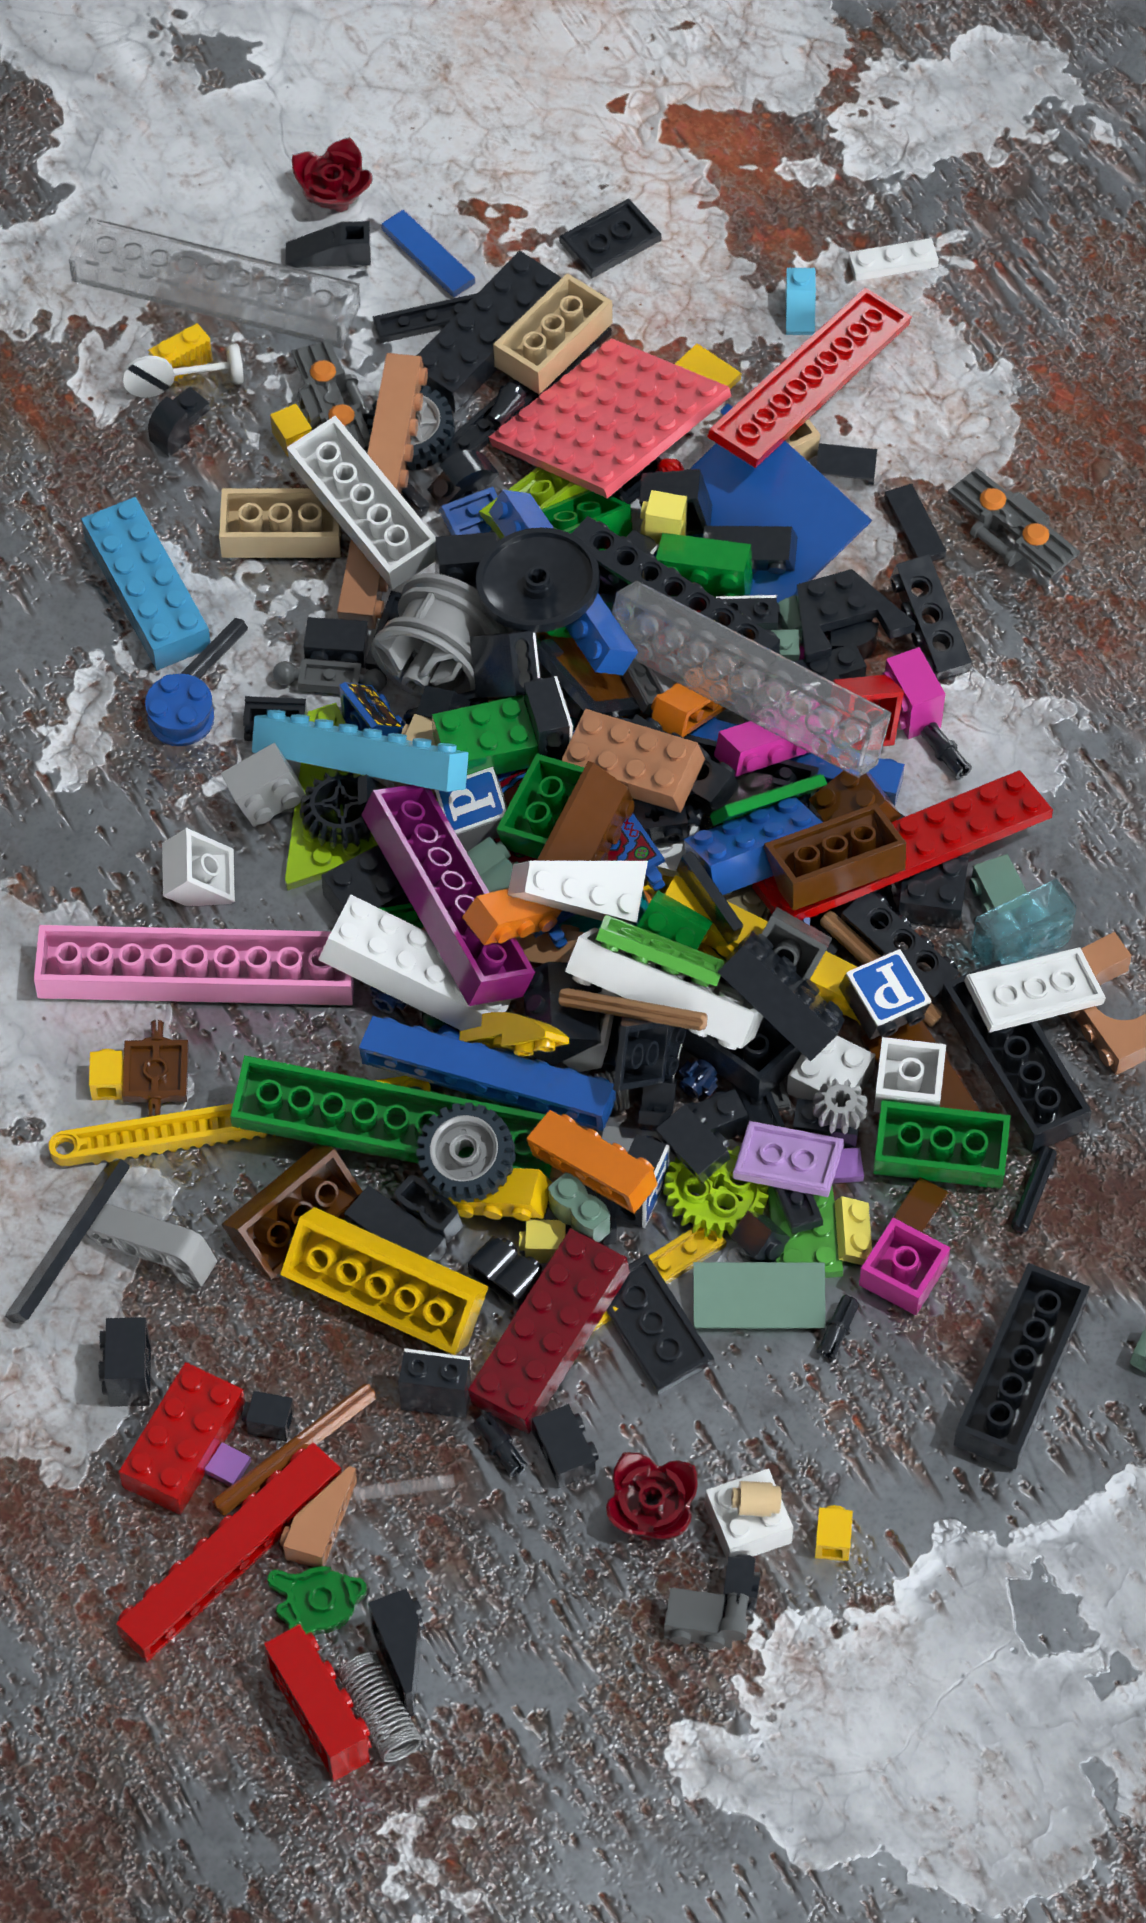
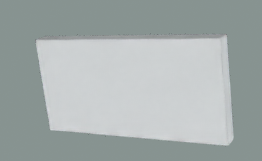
M1080 947L968 974L964 980L989 1032L1102 1005L1106 999Z

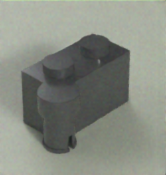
M670 1587L664 1638L681 1645L695 1642L702 1643L706 1647L716 1650L723 1649L724 1647L732 1648L733 1640H744L747 1636L748 1623L745 1619L749 1597L740 1593L738 1604L736 1602L737 1593H729L726 1598L725 1595Z

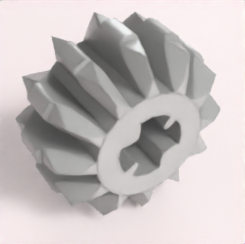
M836 1078L832 1081V1086L823 1083L820 1087V1092L816 1093L813 1098V1103L815 1104L813 1106L814 1117H819L818 1124L820 1127L830 1125L829 1131L831 1134L836 1128H841L844 1134L848 1132L849 1126L857 1130L860 1126V1120H864L867 1115L865 1108L867 1106V1098L861 1095L862 1089L860 1085L853 1088L850 1087L851 1082L849 1079L844 1082V1085L839 1084Z

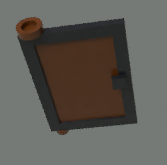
M546 632L535 633L538 660L553 677L557 676L559 684L583 711L588 709L611 717L638 714L645 720L648 717H652V715L642 713L623 676L595 672L573 638L551 636Z

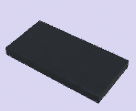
M646 1254L628 1264L630 1273L606 1312L654 1390L659 1395L714 1364L715 1359Z

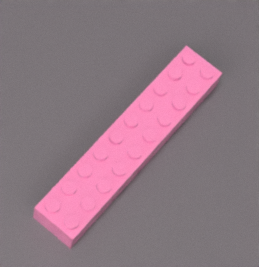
M39 925L34 983L37 997L41 999L353 1005L354 977L318 960L331 931Z

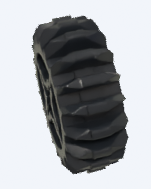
M337 770L334 777H330L325 773L324 781L315 778L313 787L307 786L305 790L306 796H302L300 809L303 827L305 830H309L311 839L318 838L321 846L330 842L332 849L337 844H342L345 850L349 843H353L358 847L360 839L369 842L371 831L362 817L364 808L358 805V777L354 778L351 772H348L346 776H342L339 770ZM340 804H343V816L340 813Z

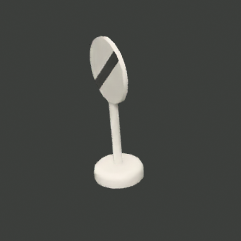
M231 344L227 347V362L174 369L166 359L158 356L137 358L128 364L124 370L123 384L125 389L132 395L150 398L167 391L174 381V376L228 369L229 377L233 384H243L244 376L240 348L238 344Z

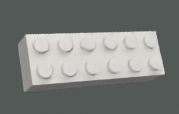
M336 415L287 447L291 466L392 590L435 562V535Z
M350 895L318 959L461 1031L480 1027L482 1014L506 1012L512 1000L507 999L468 1006L426 931L353 895Z
M595 927L578 937L565 972L573 975L572 979L583 985L589 986L592 983L602 988V993L608 996H622L626 999L706 1013L708 1016L706 1029L700 1031L689 1030L703 1037L711 1035L719 1039L718 1043L729 1049L736 1050L737 1047L741 1049L755 1038L763 1015L733 987L718 982L717 987L711 984L709 987H704L691 981V976L683 973L673 975L661 969L662 965L649 961L648 964L636 961L631 957V953L619 949V952L610 951L601 946V941L596 940L599 929Z

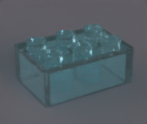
M1054 879L976 917L971 950L983 967L998 960L1005 966L1040 957L1043 952L1053 947L1060 948L1071 939L1077 906L1058 879Z

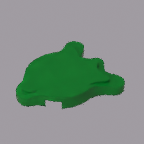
M326 1566L310 1568L299 1574L273 1570L267 1577L268 1586L287 1598L285 1602L277 1605V1617L289 1626L288 1630L300 1624L306 1634L312 1632L314 1636L331 1633L346 1625L353 1616L358 1603L367 1594V1586L363 1579L350 1577L346 1574L342 1575L339 1572L333 1571L331 1567Z

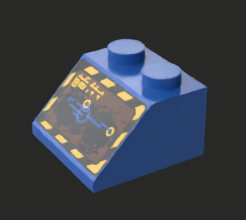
M346 682L339 685L341 711L346 724L357 725L358 731H363V729L382 730V735L388 736L390 733H402L405 726L404 721L399 715L395 716L392 713L387 698L383 694L379 695L372 685Z

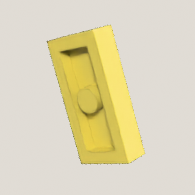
M841 1196L834 1201L838 1259L863 1265L872 1251L869 1203Z

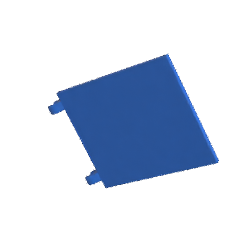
M726 404L720 412L724 416L733 407ZM786 441L756 468L717 443L690 468L692 470H701L712 502L711 526H792L798 537L795 571H786L784 574L756 571V573L752 574L753 584L750 596L777 595L778 603L785 598L796 595L797 584L813 580L872 522L870 517ZM703 534L686 535L703 538Z

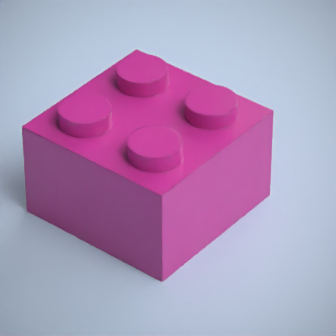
M920 647L887 658L885 672L882 675L889 676L904 691L897 728L899 730L903 729L908 739L921 735V731L927 725L932 730L930 723L935 722L941 728L945 692Z
M892 1218L861 1267L859 1286L917 1315L948 1265L950 1247Z

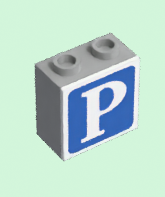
M493 767L467 775L466 789L450 792L435 790L438 798L437 802L465 851L474 848L488 837L492 840L499 838L496 829L507 810V804Z

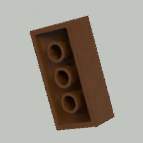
M588 761L537 861H608V852L612 844L618 843L621 836V827L625 819H629L634 811L635 804L629 788L594 762Z
M877 803L764 843V849L777 888L792 910L905 870L906 841Z
M317 1144L221 1225L237 1249L268 1279L272 1280L282 1271L300 1216L316 1207L343 1220L345 1219L344 1213L363 1191L336 1150Z

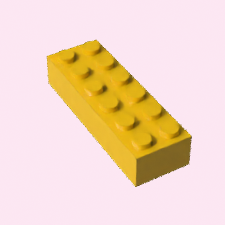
M316 1207L299 1217L280 1274L453 1355H456L469 1344L489 1287Z

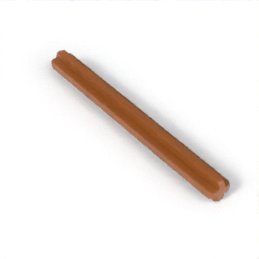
M365 1383L218 1495L213 1500L215 1509L221 1515H226L236 1508L247 1496L263 1487L272 1473L277 1470L282 1471L290 1463V1459L300 1448L306 1449L312 1442L317 1445L376 1399V1393L373 1388Z

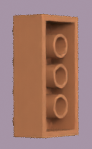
M585 709L561 761L585 767L588 761L594 762L626 785L632 798L681 813L705 757L697 742Z

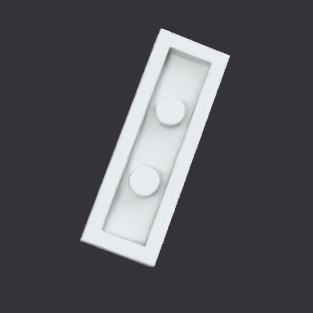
M932 238L849 252L848 256L855 281L938 267L939 263Z

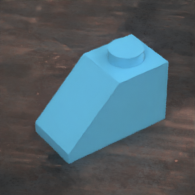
M787 268L785 285L786 335H813L815 333L816 302L815 268Z

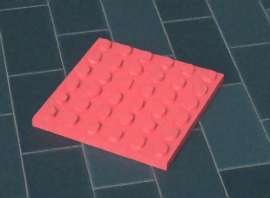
M611 338L589 357L583 359L568 374L562 376L548 390L542 392L527 407L521 409L507 423L500 426L496 432L489 436V440L493 447L609 498L732 395L729 387Z

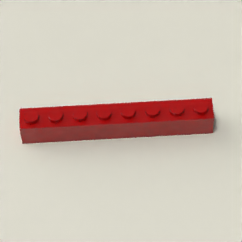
M314 1442L306 1449L300 1448L291 1457L290 1463L282 1471L277 1470L272 1473L267 1479L266 1485L258 1493L253 1492L247 1496L242 1503V1508L233 1516H226L219 1523L217 1531L209 1538H202L194 1546L192 1554L184 1561H177L169 1569L166 1578L159 1584H152L143 1594L141 1601L134 1607H127L120 1614L116 1623L119 1636L146 1662L151 1660L281 1539L284 1528L286 1526L291 1527L295 1515L342 1473L341 1467Z

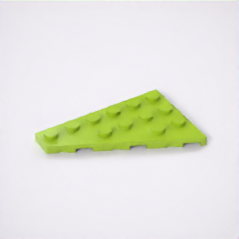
M336 702L308 711L307 713L309 721L315 722L316 719L332 720L333 726L339 727V724H346ZM301 762L299 782L305 791L307 786L313 787L315 778L324 781L325 773L330 777H334L337 770ZM339 770L342 776L348 774L346 771ZM353 773L354 778H356V777H358L359 775H361V774ZM300 801L294 809L285 876L286 888L289 891L321 880L322 874L378 845L374 836L370 833L371 838L369 842L360 839L358 847L353 843H349L346 850L342 844H337L332 849L330 842L321 846L318 838L311 839L309 830H305L303 827L302 818L300 817ZM340 804L341 816L344 815L343 804Z

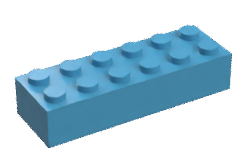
M130 498L81 518L84 539L156 671L201 653L211 643L209 628L137 498Z

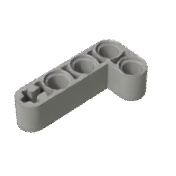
M110 1204L104 1205L87 1231L89 1238L101 1246L170 1267L180 1282L195 1290L202 1288L217 1263L215 1255L204 1238L195 1231Z

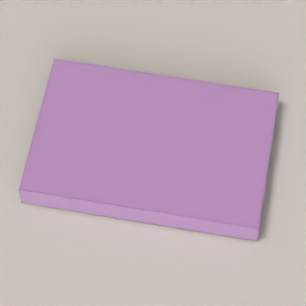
M749 1121L733 1171V1179L829 1197L843 1150L844 1139Z

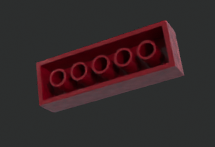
M570 1228L470 1385L468 1392L472 1405L486 1412H491L493 1416L529 1434L532 1430V1418L542 1414L628 1277L630 1270L627 1257Z

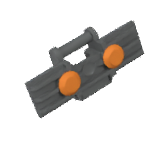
M330 339L291 350L305 384L298 391L297 402L300 409L306 408L308 412L307 421L312 430L320 423L323 424L336 415L364 451L368 450L371 435H369L366 424L370 409L366 408L358 389L359 381L356 375H345V371L341 367ZM342 392H348L353 405H345L341 396Z
M975 468L948 490V494L979 519L971 528L970 535L986 543L1004 558V563L1009 567L1025 557L1051 578L1080 554L1077 548L1049 527L1050 519L1045 512L1020 492L1005 491L978 468ZM1005 527L1016 537L1014 549H1010L988 530L992 529L994 532H998L1001 528Z

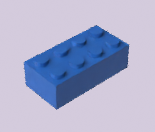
M793 797L781 800L778 804L754 810L751 814L741 818L725 821L722 825L712 829L699 831L695 835L685 838L684 845L686 853L690 851L694 853L722 895L773 876L764 849V843L823 822L802 802Z

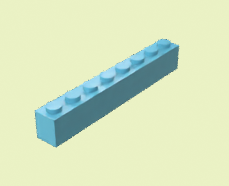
M267 710V715L254 716L252 753H257L275 743L287 760L361 775L367 774L371 777L445 792L466 789L469 752L456 750L457 745L438 743V746L431 745L432 740L424 738H414L413 741L406 740L407 735L390 733L388 736L382 735V730L363 729V731H358L357 725L339 724L338 727L333 726L332 720L316 719L315 722L309 721V716L294 714L291 717H286L285 711Z

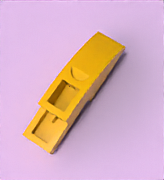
M507 1012L482 1014L481 1026L462 1030L459 1037L461 1041L472 1044L476 1042L482 1043L490 1049L495 1047L512 1049L514 1054L518 1056H532L533 1052L538 1050L551 1052L555 1051L557 1046L569 1044V1037L554 1026Z

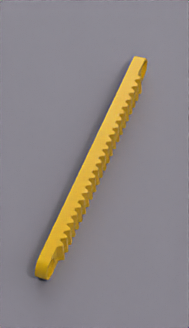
M408 1076L375 1080L408 1088L418 1086L424 1091L431 1092L429 1082ZM233 1103L63 1130L51 1137L48 1148L52 1160L60 1166H72L91 1162L98 1165L103 1160L107 1162H112L116 1158L125 1160L128 1156L135 1159L141 1154L151 1156L153 1152L163 1154L165 1150L176 1152L178 1148L189 1150L191 1146L201 1148L204 1144L214 1146L216 1142L227 1144L229 1140H234L235 1142H239L242 1138L252 1140L254 1136L265 1138L267 1134L232 1127L230 1116ZM69 1142L74 1145L71 1153L62 1155L56 1151L61 1143Z

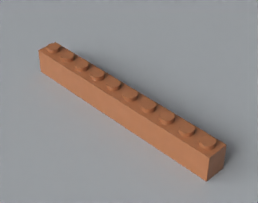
M387 353L367 454L401 494L402 488H407L409 472L406 470L407 462H412L413 459L411 439L412 436L416 437L418 432V419H415L416 412L422 410L423 394L420 393L421 385L426 386L428 369L423 368L421 356ZM351 539L337 610L338 617L345 620L367 621L368 629H376L378 618L381 619L384 611V601H381L382 594L388 591L389 585Z

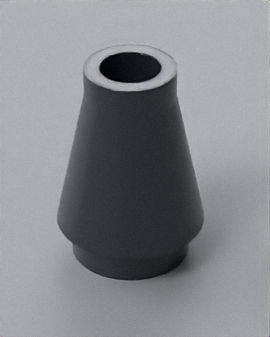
M512 382L501 386L492 409L487 415L488 420L498 427L502 426L509 417L525 404V391Z

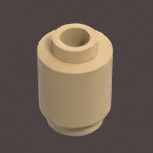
M739 1481L738 1488H732L731 1507L737 1508L738 1515L771 1517L772 1513L779 1514L781 1508V1486H773L772 1482Z

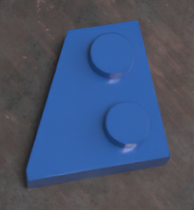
M490 487L442 505L439 512L450 534L463 535L490 532L492 530L491 527L481 517L479 511L495 500L498 495L494 487Z

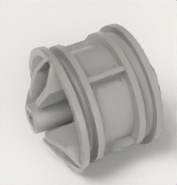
M422 573L411 577L406 582L402 590V597L398 603L399 617L388 621L384 628L376 634L372 642L371 651L381 671L393 683L417 698L421 699L425 686L455 691L461 694L475 689L470 637L507 633L508 628L496 622L487 614L480 603L477 589L446 575Z

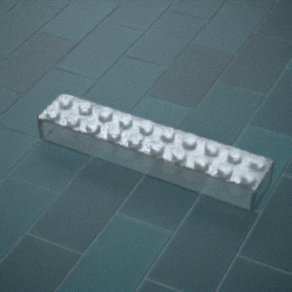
M88 217L69 257L72 282L317 343L330 339L333 347L341 349L361 306L359 283L92 217Z
M635 581L616 592L612 614L638 651L634 658L637 662L857 778L878 765L891 717V712L639 581Z

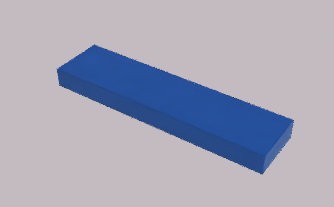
M404 209L381 223L382 231L453 298L475 284V276Z

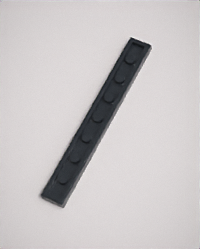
M608 327L544 391L558 382L562 376L568 374L612 335V328ZM514 380L512 383L521 387L526 393L525 404L503 424L507 423L521 409L527 407L540 395L519 381ZM496 397L455 432L454 438H452L453 445L450 449H447V454L438 455V460L441 463L453 454L463 450L479 452L490 443L489 436L499 429L498 426L491 423L487 418Z

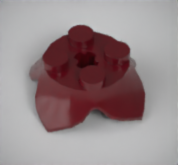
M350 137L336 141L328 146L322 156L308 151L292 155L293 174L302 187L304 196L310 203L316 204L321 208L334 209L337 212L346 211L349 205L367 190L373 181L372 173L367 169H362L360 149Z
M622 1453L613 1471L615 1493L614 1496L608 1499L606 1505L608 1520L623 1532L638 1535L643 1540H651L653 1538L668 1539L677 1537L685 1532L691 1523L692 1515L689 1508L698 1488L695 1466L680 1460L669 1461L662 1466H658L650 1457L641 1453ZM650 1497L652 1501L658 1499V1504L648 1505L646 1504V1499Z

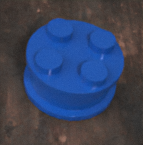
M169 674L155 682L149 689L145 699L148 725L152 734L161 742L172 746L191 745L202 740L213 727L214 709L212 706V695L208 686L199 678L188 674Z

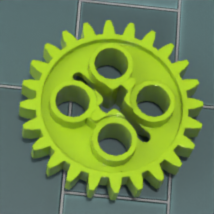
M737 1145L732 1151L728 1150L730 1159L702 1184L677 1157H675L674 1162L669 1163L668 1172H666L664 1179L665 1187L663 1194L668 1196L666 1206H674L672 1216L683 1215L682 1226L691 1222L693 1223L692 1232L695 1233L701 1227L704 1228L705 1237H708L711 1230H714L718 1238H721L724 1230H727L730 1235L733 1233L747 1210L763 1215L764 1205H766L769 1196L767 1195L769 1186L733 1179V1171L738 1159L740 1146ZM732 1182H738V1183H740V1184H742V1185H740V1186H739V1185H735V1184L732 1183ZM690 1192L697 1193L700 1196H694ZM719 1206L727 1207L729 1210L721 1209Z

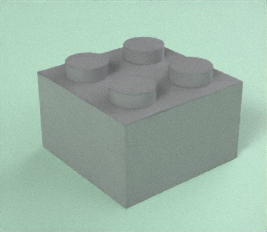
M275 743L221 772L235 802L253 827L269 822L273 816L285 809L297 806L302 796H306L292 767Z

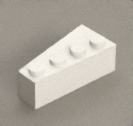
M527 861L513 864L508 896L603 921L606 914L629 924L637 923L648 861Z

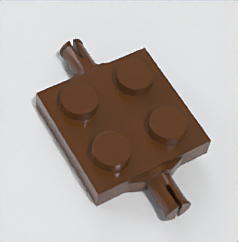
M156 1020L151 1021V1037L143 1040L124 1041L123 1103H148L147 1117L160 1115L161 1103L187 1102L188 1040H171L163 1037L164 1022L162 1020H158V1030Z

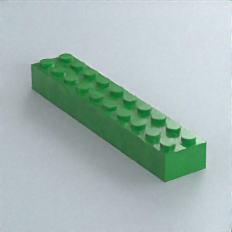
M244 1055L230 1116L232 1127L418 1163L417 1141L419 1136H422L421 1130L425 1124L429 1125V1118L434 1114L436 1116L441 1114L439 1110L444 1107L449 1110L452 1108V1104L459 1103L461 1106H465V1102L473 1103L474 1106L480 1104L485 1106L487 1110H493L507 1125L515 1146L514 1152L516 1156L515 1163L512 1164L513 1168L540 1169L549 1180L552 1169L551 1165L532 1155L526 1139L545 1114ZM463 1148L459 1152L458 1157L467 1158L471 1156L474 1148Z

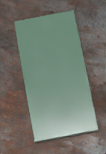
M694 1262L693 1326L695 1329H825V1263Z

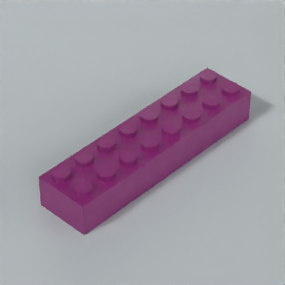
M406 785L373 790L362 813V817L468 1006L523 997L535 971L516 938H511L504 943L496 942L483 945L462 918L476 896L490 892L431 789Z

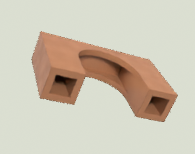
M1115 932L1081 948L1099 985L1129 970L1132 955ZM1096 1006L1068 1013L1072 1019L1076 1018L1085 1039L1089 1043L1093 1042L1098 1049L1102 1063L1106 1067L1110 1066L1115 1075L1146 1060V1014L1132 1020H1117L1104 1015Z

